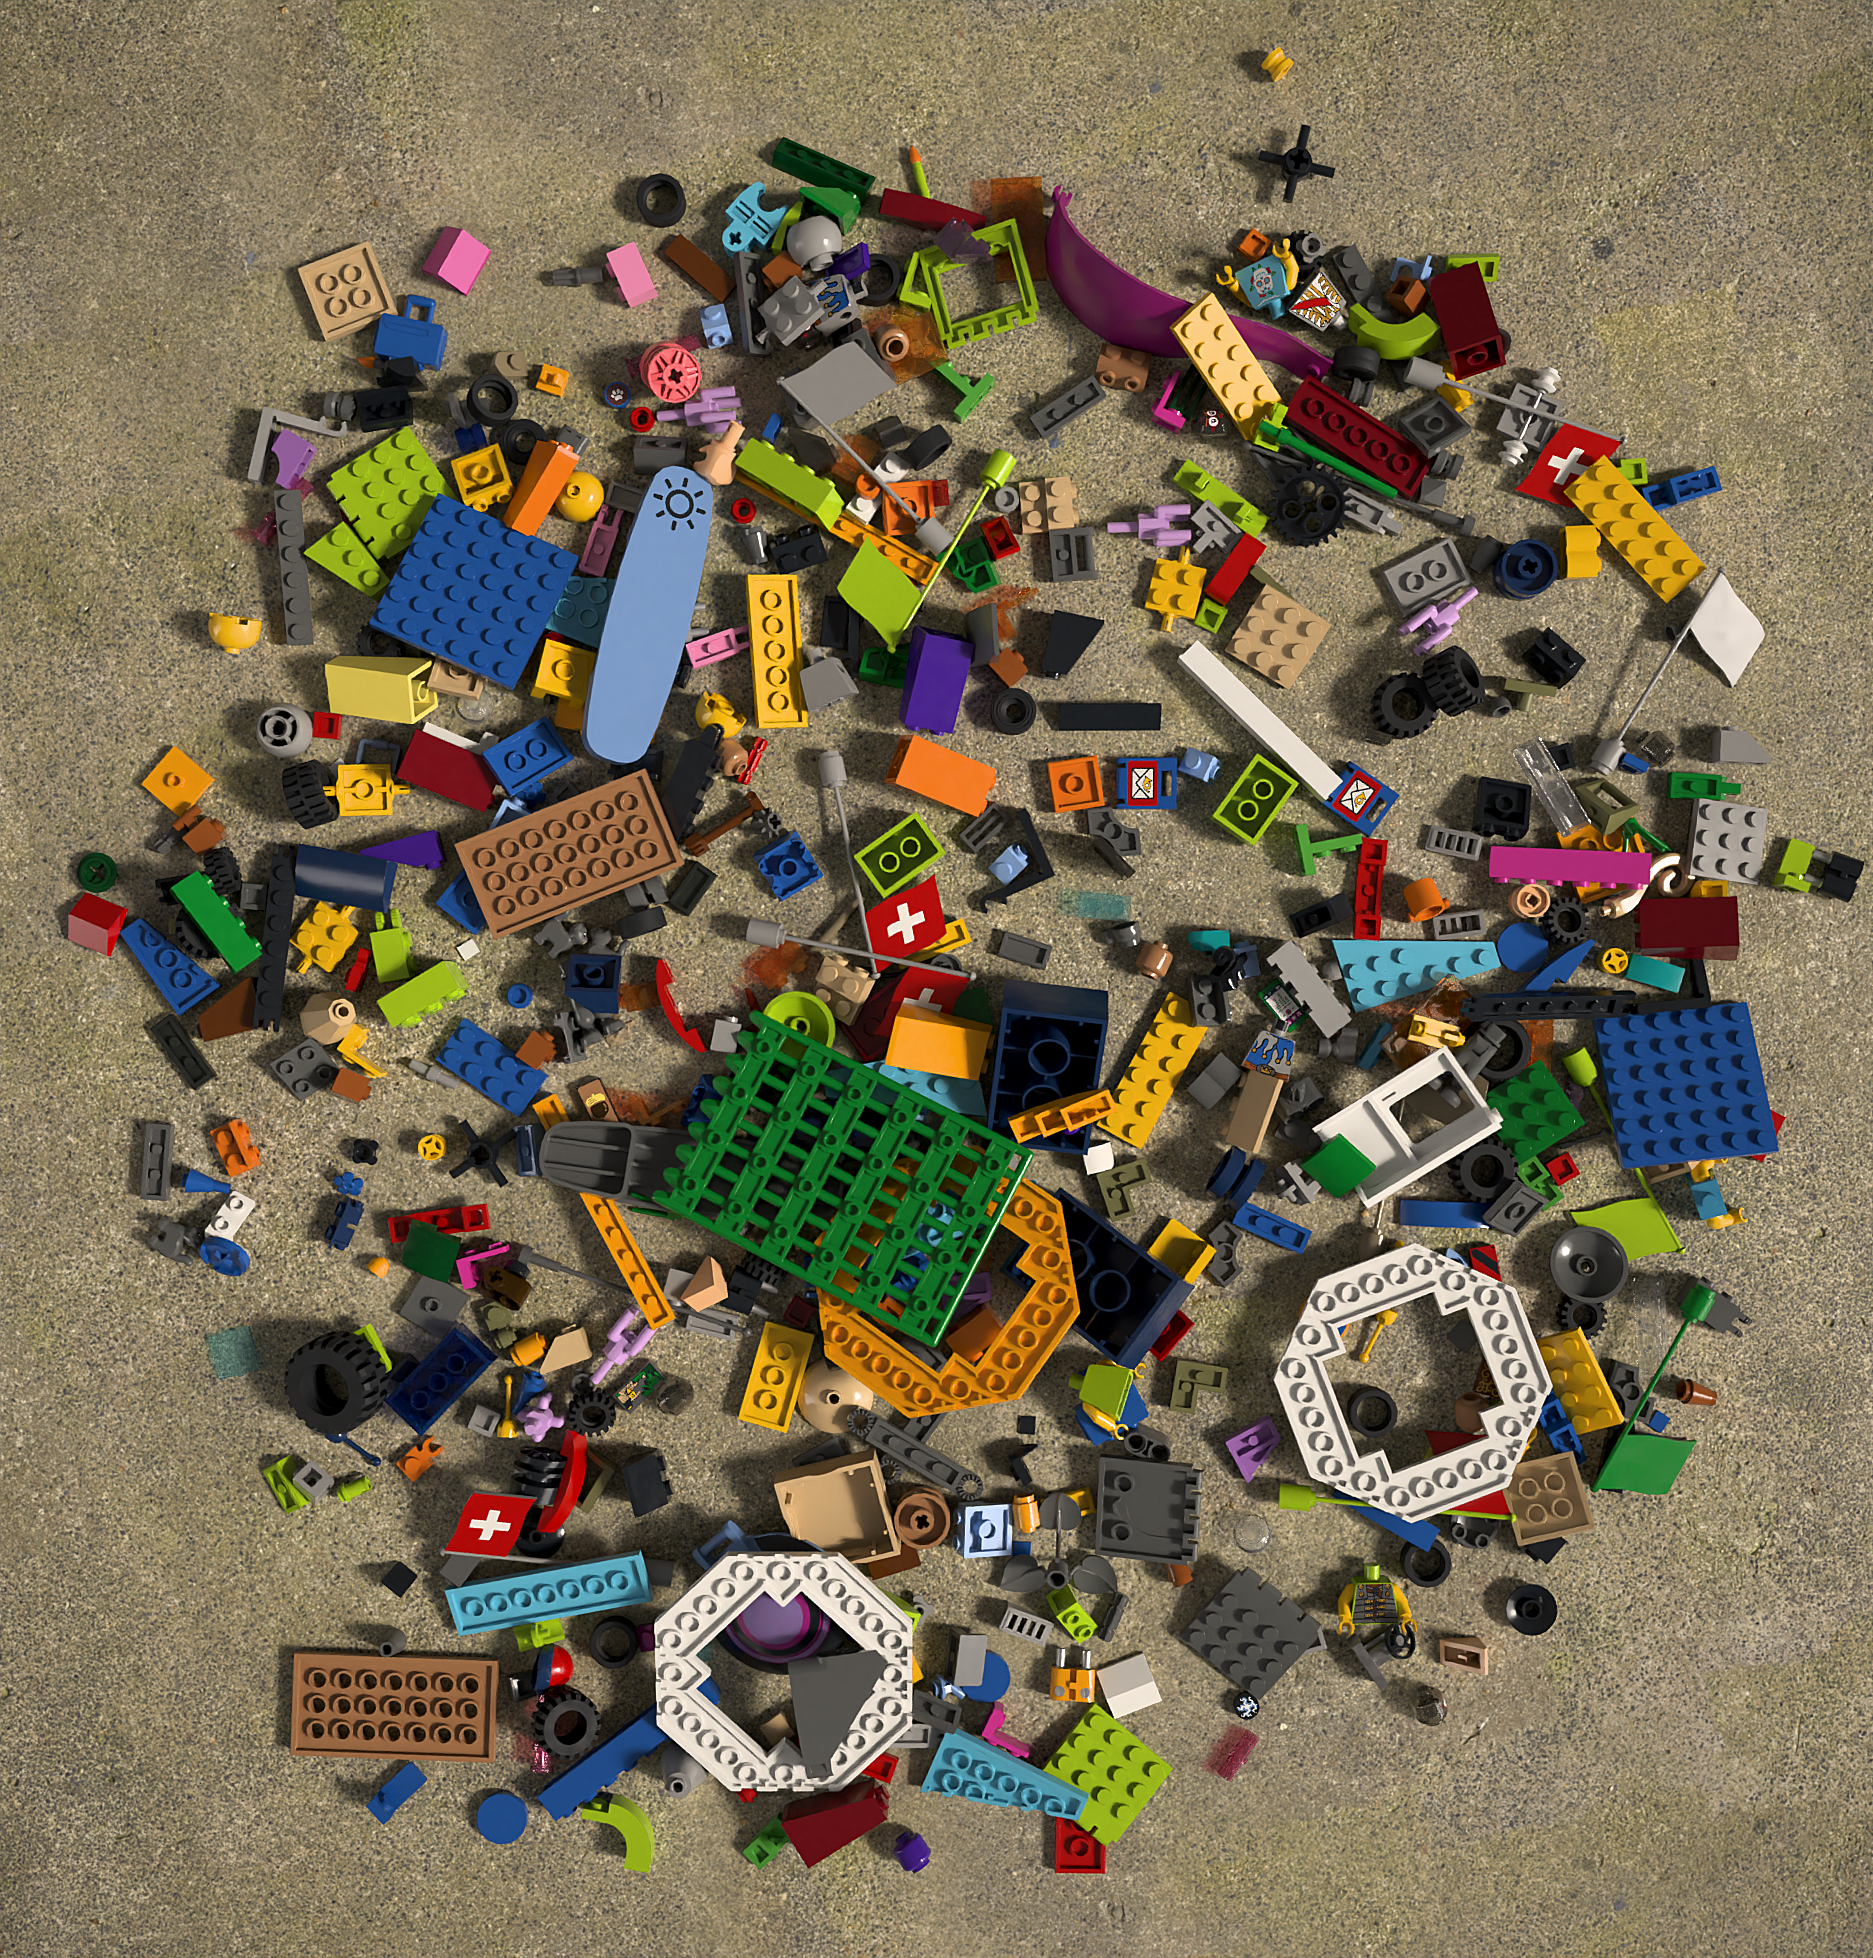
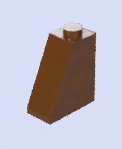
M258 977L244 979L198 1017L197 1031L204 1042H212L255 1031L252 1029ZM259 1020V1027L257 1030L263 1029L264 1020Z

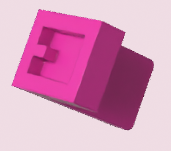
M1176 369L1173 376H1167L1162 387L1166 391L1162 399L1156 398L1150 411L1154 413L1152 422L1179 435L1186 419L1182 417L1179 411L1172 408L1168 410L1164 408L1181 371Z
M502 1241L487 1245V1250L478 1252L477 1248L462 1252L463 1257L457 1259L456 1263L464 1290L475 1287L479 1284V1279H481L479 1267L477 1264L474 1265L473 1261L506 1252L511 1249L510 1244L502 1245Z
M994 1701L982 1723L981 1736L991 1745L997 1746L999 1744L1005 1747L1007 1752L1013 1756L1020 1757L1021 1755L1027 1758L1029 1755L1028 1744L998 1730L1001 1729L1006 1715L1004 1714L1003 1704Z

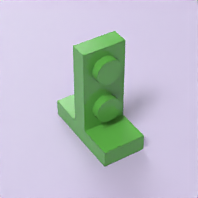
M935 354L928 362L929 370L963 398L962 402L953 411V417L962 424L994 387L995 379L989 373H986L973 388L972 381L964 374H957L953 370L954 366L945 357L940 359Z
M1306 824L1292 827L1302 877L1316 874L1312 854H1315L1316 858L1331 856V850L1340 849L1341 853L1356 851V845L1363 844L1361 833L1310 844Z

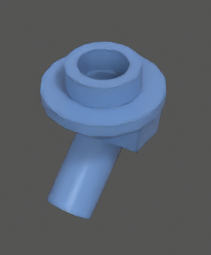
M935 1674L934 1680L931 1681L932 1693L939 1699L944 1700L947 1693L950 1692L960 1700L966 1695L960 1686H953L940 1674Z

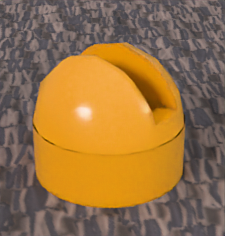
M375 1257L366 1267L378 1277L383 1278L388 1272L389 1262L386 1258Z

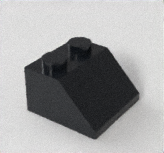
M659 1449L630 1456L622 1466L635 1518L668 1504L672 1498L671 1495L674 1494L672 1482L670 1479L667 1480L664 1471L667 1470L666 1459L664 1455H660Z

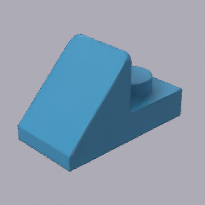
M1381 1022L1355 1061V1065L1363 1070H1368L1369 1067L1373 1068L1381 1057L1378 1054L1380 1051L1394 1060L1399 1059L1391 1024Z

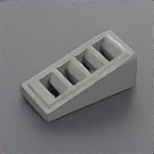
M1430 825L1424 850L1476 862L1479 859L1484 837ZM1442 833L1439 847L1434 846L1437 834ZM1448 835L1452 836L1450 847L1445 849ZM1462 838L1460 851H1456L1458 839ZM1469 840L1473 841L1470 854L1466 853Z
M1483 908L1439 914L1432 918L1435 941L1487 934ZM1472 915L1477 917L1478 929L1473 930ZM1466 916L1468 931L1462 930L1461 917ZM1450 918L1456 919L1457 932L1452 933ZM1445 919L1447 934H1442L1440 920Z
M1008 1601L999 1620L998 1629L1045 1646L1055 1622ZM1013 1614L1017 1615V1618L1014 1624L1012 1625L1009 1622ZM1023 1617L1026 1618V1621L1023 1628L1021 1629L1018 1628V1626ZM1031 1621H1034L1036 1623L1032 1632H1027ZM1043 1624L1045 1628L1041 1637L1036 1636L1040 1625Z

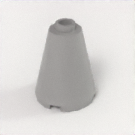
M675 1741L667 1746L660 1760V1769L666 1791L673 1798L680 1799L690 1794L705 1782L710 1773Z

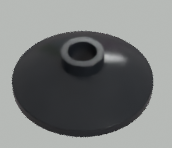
M543 1508L531 1509L526 1513L520 1534L515 1542L517 1548L527 1557L549 1558L560 1549L564 1541L565 1531L563 1524L555 1533L536 1531ZM533 1533H540L542 1536L541 1540L534 1539Z
M1525 1584L1516 1588L1510 1594L1506 1603V1616L1509 1623L1515 1630L1525 1635L1535 1636L1546 1632L1552 1627L1557 1617L1558 1609L1554 1596L1546 1588L1537 1584ZM1528 1603L1533 1604V1608L1530 1611L1525 1610V1606Z

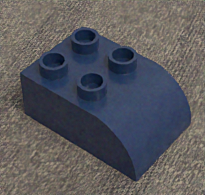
M1005 979L987 1118L988 1129L1028 1149L1088 1155L1093 1122L1082 1126L1074 1134L1066 1135L1058 1131L1047 1137H1043V1134L1018 1143L1008 1117L1061 1098L1098 1089L1109 1021L1108 991ZM985 1139L986 1144L991 1143V1141Z
M1059 1187L1053 1197L1062 1204L1080 1307V1314L1071 1325V1328L1115 1364L1135 1370L1195 1286L1109 1220ZM1021 1239L999 1271L1028 1293L1036 1281L1016 1267V1264L1030 1246Z

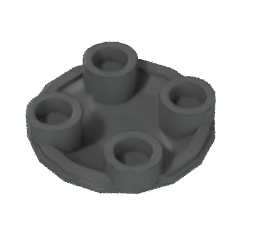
M1450 1515L1448 1524L1451 1535L1463 1547L1486 1549L1497 1534L1499 1519Z

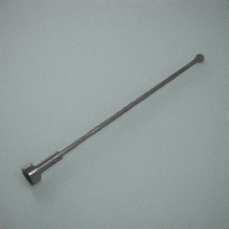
M1245 440L1242 444L1245 450L1252 449L1301 467L1303 463L1256 446L1250 440ZM1305 464L1307 470L1311 469V465ZM1343 478L1342 483L1429 514L1432 519L1458 528L1457 533L1468 537L1475 525L1476 518L1465 514L1463 518L1438 509L1430 510L1398 497H1394L1392 500L1365 485Z
M524 1245L520 1252L518 1261L527 1267L531 1263L555 1272L560 1270L634 1296L631 1289L561 1266L562 1263L534 1254L535 1248ZM669 1304L673 1310L740 1332L744 1337H749L752 1334V1330L749 1327L741 1328L701 1313Z

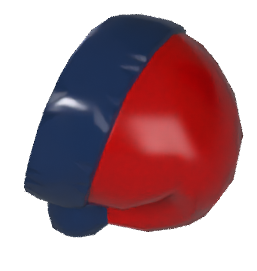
M554 1643L541 1647L531 1675L532 1689L535 1690L537 1695H545L549 1689L558 1688L572 1678L574 1663L567 1650Z

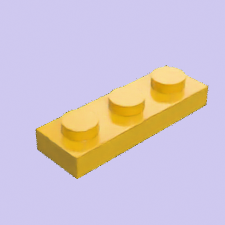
M963 918L946 924L947 934L931 946L901 959L919 963L972 942ZM899 964L901 970L909 967L908 965Z

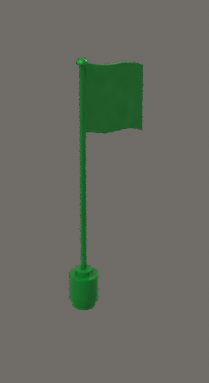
M1696 1283L1694 1288H1690L1679 1308L1684 1311L1681 1316L1686 1318L1594 1484L1589 1485L1590 1491L1596 1493L1599 1489H1624L1648 1495L1668 1493L1697 1440H1674L1651 1434H1628L1690 1322L1696 1324L1698 1320L1702 1322L1705 1320L1715 1302L1713 1299L1716 1294L1715 1292Z

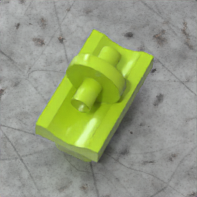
M560 1618L513 1627L520 1652L538 1648L565 1638Z

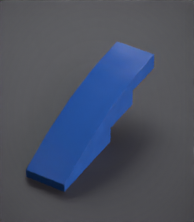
M1711 466L1642 488L1638 492L1658 513L1722 490L1715 466Z
M1584 939L1560 952L1530 976L1515 993L1547 992L1554 981L1566 983L1595 941L1593 939Z
M1551 1389L1549 1396H1546L1542 1405V1412L1538 1418V1423L1555 1455L1573 1451L1576 1463L1579 1465L1588 1459L1571 1422L1567 1419L1558 1398Z
M1335 1489L1332 1494L1336 1499L1363 1501L1338 1489ZM1348 1505L1426 1552L1429 1551L1440 1531L1438 1527L1424 1519L1410 1523L1379 1508Z

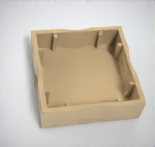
M875 1448L776 1472L774 1487L791 1537L802 1541L806 1539L819 1546L825 1552H839L851 1564L867 1563L900 1555L901 1539L895 1530L894 1514Z

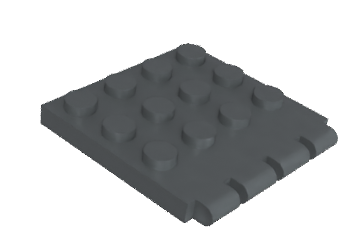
M1101 1453L1095 1555L1187 1566L1188 1561H1197L1199 1543L1189 1539L1199 1538L1200 1517L1190 1514H1200L1201 1492L1192 1490L1202 1489L1203 1471L1193 1469L1192 1463Z
M1247 1566L1243 1571L1237 1569L1183 1628L1180 1632V1638L1260 1700L1318 1638L1317 1631L1321 1624L1308 1613H1304L1299 1617L1303 1609L1288 1597H1284L1279 1601L1283 1594L1268 1581H1264L1259 1586L1262 1577Z

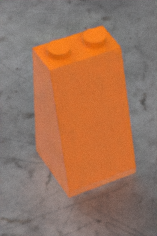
M901 735L883 782L968 816L978 817L986 808L987 800L985 798L988 791L994 787L997 777L994 776L996 769L916 735Z

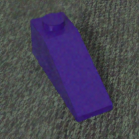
M434 830L359 850L360 855L421 868L425 867L426 871L440 868V863L447 861L440 833Z

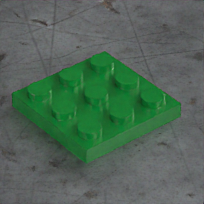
M1541 1059L1525 1068L1519 1075L1497 1086L1486 1095L1485 1102L1490 1109L1495 1107L1503 1118V1121L1500 1122L1502 1128L1497 1130L1496 1133L1505 1146L1510 1148L1511 1154L1516 1157L1518 1165L1523 1164L1586 1124Z

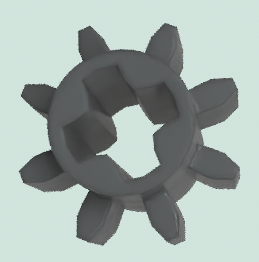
M771 807L755 811V817L751 821L754 835H761L762 840L779 836L778 831L782 827V819L779 813L772 812Z

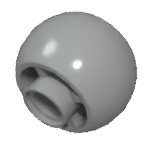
M816 216L803 220L792 226L788 231V252L801 268H811L812 271L826 269L833 265L832 259L840 255L842 249L841 232L835 222L828 216Z
M281 702L268 706L261 712L256 722L255 732L259 744L265 751L279 758L295 757L303 753L313 738V725L310 717L302 708L292 703ZM287 714H291V715H292V716H291L290 718H288V719L281 717V716H284V715H287ZM280 723H284L285 730L281 735H278L276 728ZM277 740L287 742L288 744L279 747Z

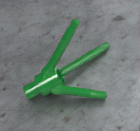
M1635 817L1628 819L1621 825L1624 830L1622 831V852H1628L1629 838L1637 833L1660 852H1674L1667 844L1642 828Z

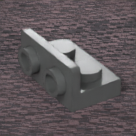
M1209 975L1188 976L1186 982L1192 1027H1220L1231 1022L1232 1008L1229 1004L1228 991L1222 992L1218 981L1211 983Z

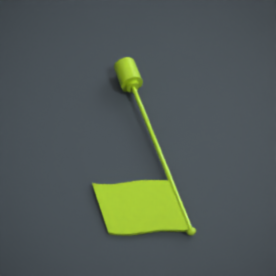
M998 448L993 451L979 475L982 479L981 483L985 487L922 593L917 590L899 568L877 550L868 536L837 586L840 595L847 604L873 625L887 642V650L890 653L897 651L895 648L988 490L1001 489L1017 461L1008 452Z
M1580 1046L1568 1051L1561 1056V1059L1575 1085L1581 1084L1582 1087H1589L1613 1131L1611 1116L1593 1085L1596 1082L1595 1077L1598 1076L1599 1072L1584 1046ZM1639 1168L1633 1169L1649 1197L1621 1200L1592 1210L1569 1211L1578 1227H1597L1613 1235L1623 1246L1628 1261L1655 1253L1676 1251L1678 1254H1684L1686 1252V1248L1681 1246Z

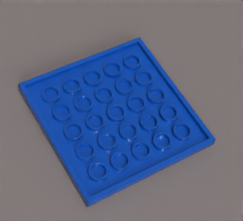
M438 493L374 612L369 625L371 628L513 691L579 562V556L533 535L526 536L506 527V523Z
M1747 1002L1713 1005L1707 1009L1646 1014L1645 1016L1629 1014L1622 1018H1594L1592 1020L1621 1169L1772 1154L1779 1151Z

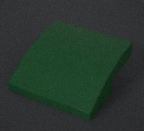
M412 1219L400 1263L423 1276L448 1284L461 1243V1237L437 1232L438 1225Z

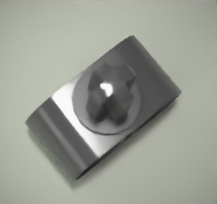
M1310 1077L1300 1081L1294 1080L1292 1081V1086L1279 1093L1274 1110L1284 1124H1289L1319 1107L1324 1102L1325 1097Z
M1138 1423L1136 1428L1129 1427L1128 1431H1124L1125 1448L1133 1454V1457L1169 1460L1171 1455L1170 1439L1164 1433L1141 1423ZM1138 1435L1141 1439L1139 1441H1132L1130 1437ZM1156 1445H1162L1165 1447V1449L1162 1451H1156L1153 1449V1447H1155Z

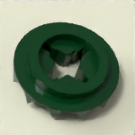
M98 852L88 854L78 864V881L89 892H107L108 889L115 886L116 878L119 876L117 873L118 865L111 859V856ZM91 867L98 869L102 867V874L105 878L97 877L95 879L96 873Z

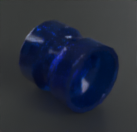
M481 423L472 424L467 429L463 427L455 429L456 440L462 454L470 453L474 448L481 450L488 447Z

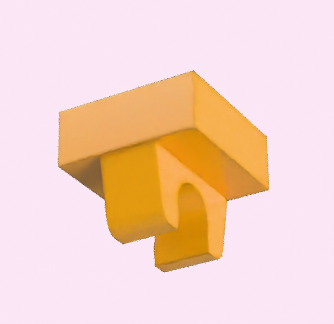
M543 364L536 389L562 398L570 374L568 371Z

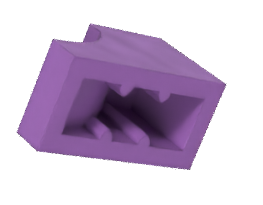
M284 428L282 432L275 436L272 443L273 447L271 448L279 459V474L275 482L286 490H294L317 449L309 442Z

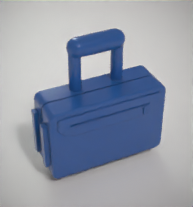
M409 294L406 297L403 317L383 313L380 321L378 320L373 346H375L374 352L382 360L413 356L419 363L420 371L424 369L440 371L448 333L442 325L432 323L436 301L432 298ZM412 305L428 308L425 322L410 319Z
M1088 1368L1077 1374L1085 1376ZM1132 1383L1120 1421H1115V1424H1124L1128 1428H1136L1138 1422L1149 1415L1144 1401ZM1082 1403L1074 1407L1076 1420L1088 1441L1091 1440L1093 1445L1097 1446L1106 1440H1114L1110 1431L1103 1429L1092 1421L1083 1410ZM1119 1427L1117 1433H1120L1124 1430Z

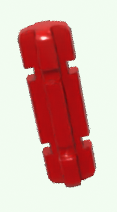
M758 736L754 738L752 742L753 747L748 751L747 768L743 773L736 776L737 782L744 785L749 784L752 778L750 775L755 772L762 757L761 752L765 751L768 745L765 739Z

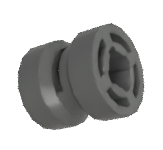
M328 391L324 400L325 416L332 418L340 416L343 420L353 421L357 411L356 397L348 394L341 396L338 392Z
M1444 449L1435 455L1436 458L1431 464L1430 472L1434 474L1442 473L1447 479L1454 481L1461 469L1464 456L1459 454L1451 455Z

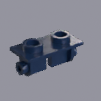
M348 1195L345 1196L343 1202H338L334 1212L336 1219L333 1225H328L324 1235L328 1248L331 1249L333 1243L335 1244L334 1247L341 1251H344L345 1247L349 1246L355 1229L346 1226L348 1223L358 1225L365 1210L363 1208L364 1203L358 1200H354V1203H351Z

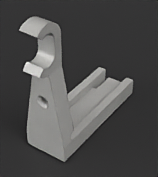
M263 407L247 478L252 483L263 486L278 422L284 427L337 439L347 435L348 424L344 421L341 423L342 428L340 431L326 429L328 421L324 416L318 422Z

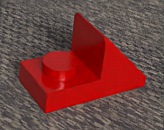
M1004 515L980 524L994 562L1020 551V546Z

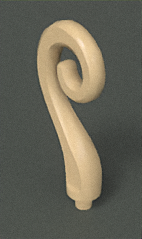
M1664 853L1651 860L1650 882L1660 870L1668 866H1676L1681 872L1680 883L1674 889H1671L1669 885L1676 875L1673 870H1666L1659 875L1657 888L1659 893L1667 899L1685 896L1692 888L1695 876L1684 875L1686 856L1680 853ZM1643 885V890L1626 889L1622 894L1606 899L1604 906L1598 908L1599 914L1602 917L1608 915L1610 918H1617L1628 913L1638 904L1649 885Z

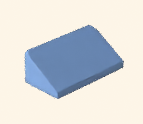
M543 1124L514 1126L513 1129L518 1135L515 1138L519 1177L543 1175L539 1166L541 1143L546 1133Z

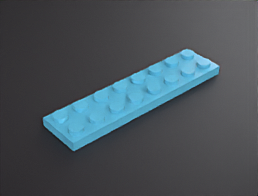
M641 1550L465 1582L460 1588L456 1585H449L445 1589L459 1636L652 1601L654 1598Z

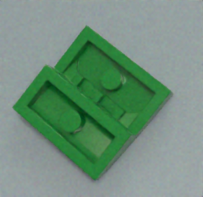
M1339 1133L1323 1142L1320 1150L1304 1158L1300 1167L1337 1199L1368 1177L1375 1170L1376 1165Z

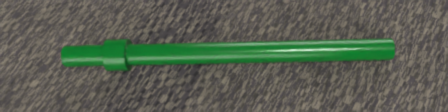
M1264 420L1258 426V430L1275 438V442L1283 446L1287 444L1392 500L1397 494L1396 489L1291 435V431L1283 427L1279 429Z

